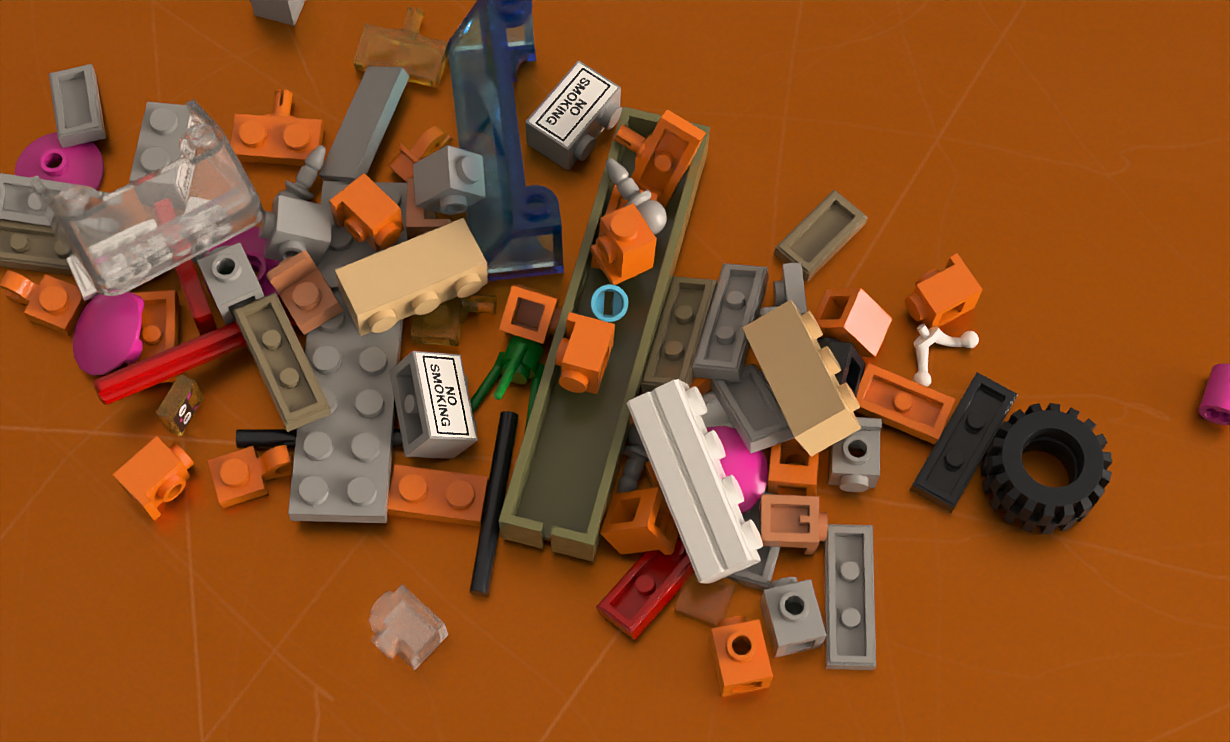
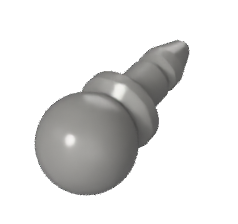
M319 145L307 156L304 161L305 165L301 167L296 176V182L293 183L286 180V189L275 196L272 209L278 195L304 201L313 199L314 194L309 192L308 188L313 185L318 175L317 172L323 166L326 152L324 146Z
M611 158L607 159L606 167L611 181L617 185V189L622 197L628 200V203L623 207L634 203L653 234L656 235L661 232L667 221L664 207L659 202L650 199L651 192L649 190L640 193L639 187L628 176L629 173L623 166Z
M635 423L631 425L628 433L630 445L624 448V454L630 458L627 459L622 472L623 476L619 479L617 493L635 491L638 485L637 480L640 479L644 470V463L650 461Z

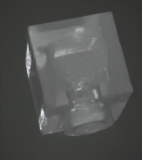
M403 584L394 593L391 591L385 592L370 610L372 616L368 619V622L375 633L370 640L389 659H392L397 654L414 670L448 636L445 623Z

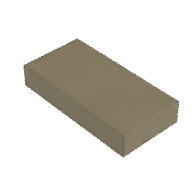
M833 190L775 247L774 255L785 264L801 262L803 279L808 282L866 224L868 217L836 190Z

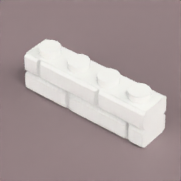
M677 379L629 400L627 406L698 581L706 584L713 583L734 572L759 563L761 560L756 549L763 547L762 539L752 520L745 522L738 506L739 503L744 502L741 488L733 475L726 477L719 459L726 456L717 433L714 430L707 432L701 415L707 413V407L697 387L689 388L688 384Z

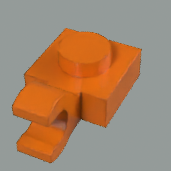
M7 270L0 282V288L7 290L5 293L7 298L27 305L24 314L28 320L68 336L88 300H83L77 286L47 274L44 275L40 284L37 285L26 277Z
M287 445L269 449L261 457H258L255 448L250 446L207 460L219 504L224 509L269 494L265 481L287 476L293 472L294 459L292 453H289Z

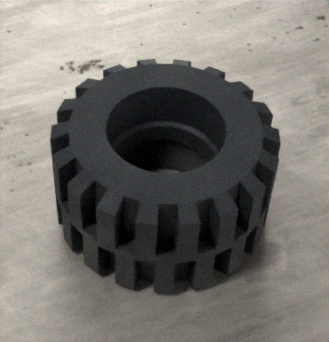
M1040 403L1029 405L1025 413L1021 409L1014 412L1008 422L1004 421L999 427L984 455L986 458L981 465V475L987 476L982 487L985 494L993 493L994 496L990 501V505L995 511L1003 508L1007 512L1003 519L1011 525L1017 519L1023 522L1021 530L1032 532L1035 526H1040L1041 534H1052L1057 526L1061 531L1067 530L1076 521L1080 522L1085 518L1106 491L1104 488L1110 482L1112 474L1111 471L1107 470L1112 463L1111 452H1103L1102 450L1108 442L1103 434L1096 436L1093 433L1096 424L1088 418L1085 422H1082L1077 418L1080 413L1079 411L1070 407L1068 412L1064 413L1060 411V404L1049 403L1046 410H1042ZM1029 451H1043L1055 456L1066 468L1069 485L1064 487H1048L1036 482L1025 470L1022 454Z

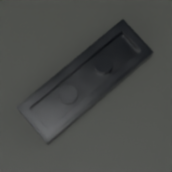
M977 372L910 490L952 513L1018 394Z

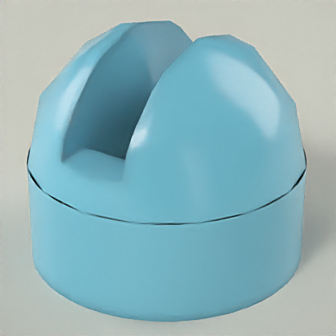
M603 285L592 294L590 307L598 319L605 322H614L621 319L627 312L628 297L616 285ZM605 291L613 292L612 315H603Z

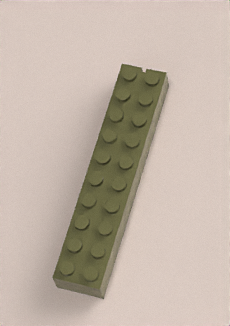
M623 106L614 138L623 124L647 138L654 131L662 115ZM689 122L706 132V135L672 200L664 208L667 214V221L663 230L655 235L657 239L653 268L637 275L636 278L632 277L616 285L626 293L628 309L621 319L609 322L615 324L614 344L598 394L586 391L574 393L560 386L559 379L562 366L555 365V359L561 339L563 337L566 338V320L569 312L598 319L590 307L591 296L597 288L603 285H611L602 270L591 268L593 255L590 252V246L596 244V239L599 236L600 217L605 216L614 187L605 165L500 514L499 527L502 539L543 549L545 540L551 541L553 552L594 562L601 537L600 531L611 501L624 448L628 440L629 429L633 422L627 402L640 396L642 390L640 383L674 275L708 153L709 126ZM613 138L607 159L615 160L627 170L628 176L631 177L635 169L636 153L615 142ZM605 291L603 315H612L613 292Z

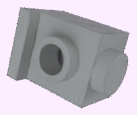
M856 417L861 429L829 446L828 485H838L841 490L847 492H863L868 490V487L875 488L880 477V431L882 419ZM849 451L864 452L865 455L857 458L852 456Z

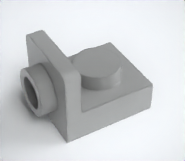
M801 262L783 264L780 281H773L775 307L761 308L759 318L789 300H792L802 314L807 312Z

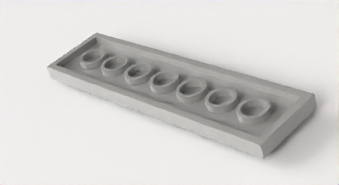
M323 181L321 205L330 207L329 200L350 183ZM374 182L401 208L404 231L397 242L391 246L393 247L408 240L405 228L407 183ZM333 215L331 221V243L320 265L317 267L344 311L307 333L305 355L327 399L331 414L297 428L288 515L291 521L387 523L396 403L389 370L400 362L403 319L397 321L387 331L381 333L370 332L360 336L339 293L335 270L378 252L366 241L362 243L357 242L349 234L345 226L340 229L334 223Z

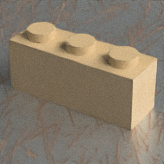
M464 218L335 270L339 293L360 336L370 332L381 333L387 331L399 320L414 314H428L435 310L440 303L457 296L461 298L471 296L478 292L482 286L488 284L487 261Z
M789 300L742 327L794 438L811 457L861 429L853 412L859 409L860 405L846 382L839 385L835 374L840 372L841 368L828 346L821 349L817 338L822 336L823 333L810 311L802 314L792 300Z

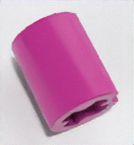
M1217 364L1212 367L1199 406V414L1203 418L1220 425H1230V364Z

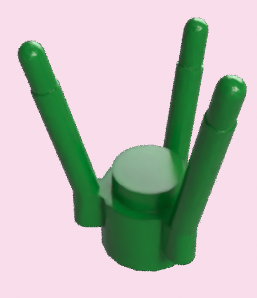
M512 336L505 352H499L494 366L471 398L472 413L478 408L500 374H502V377L493 394L496 400H500L503 397L510 382L525 384L528 379H531L526 431L545 365L540 363L544 354L543 347L536 341Z

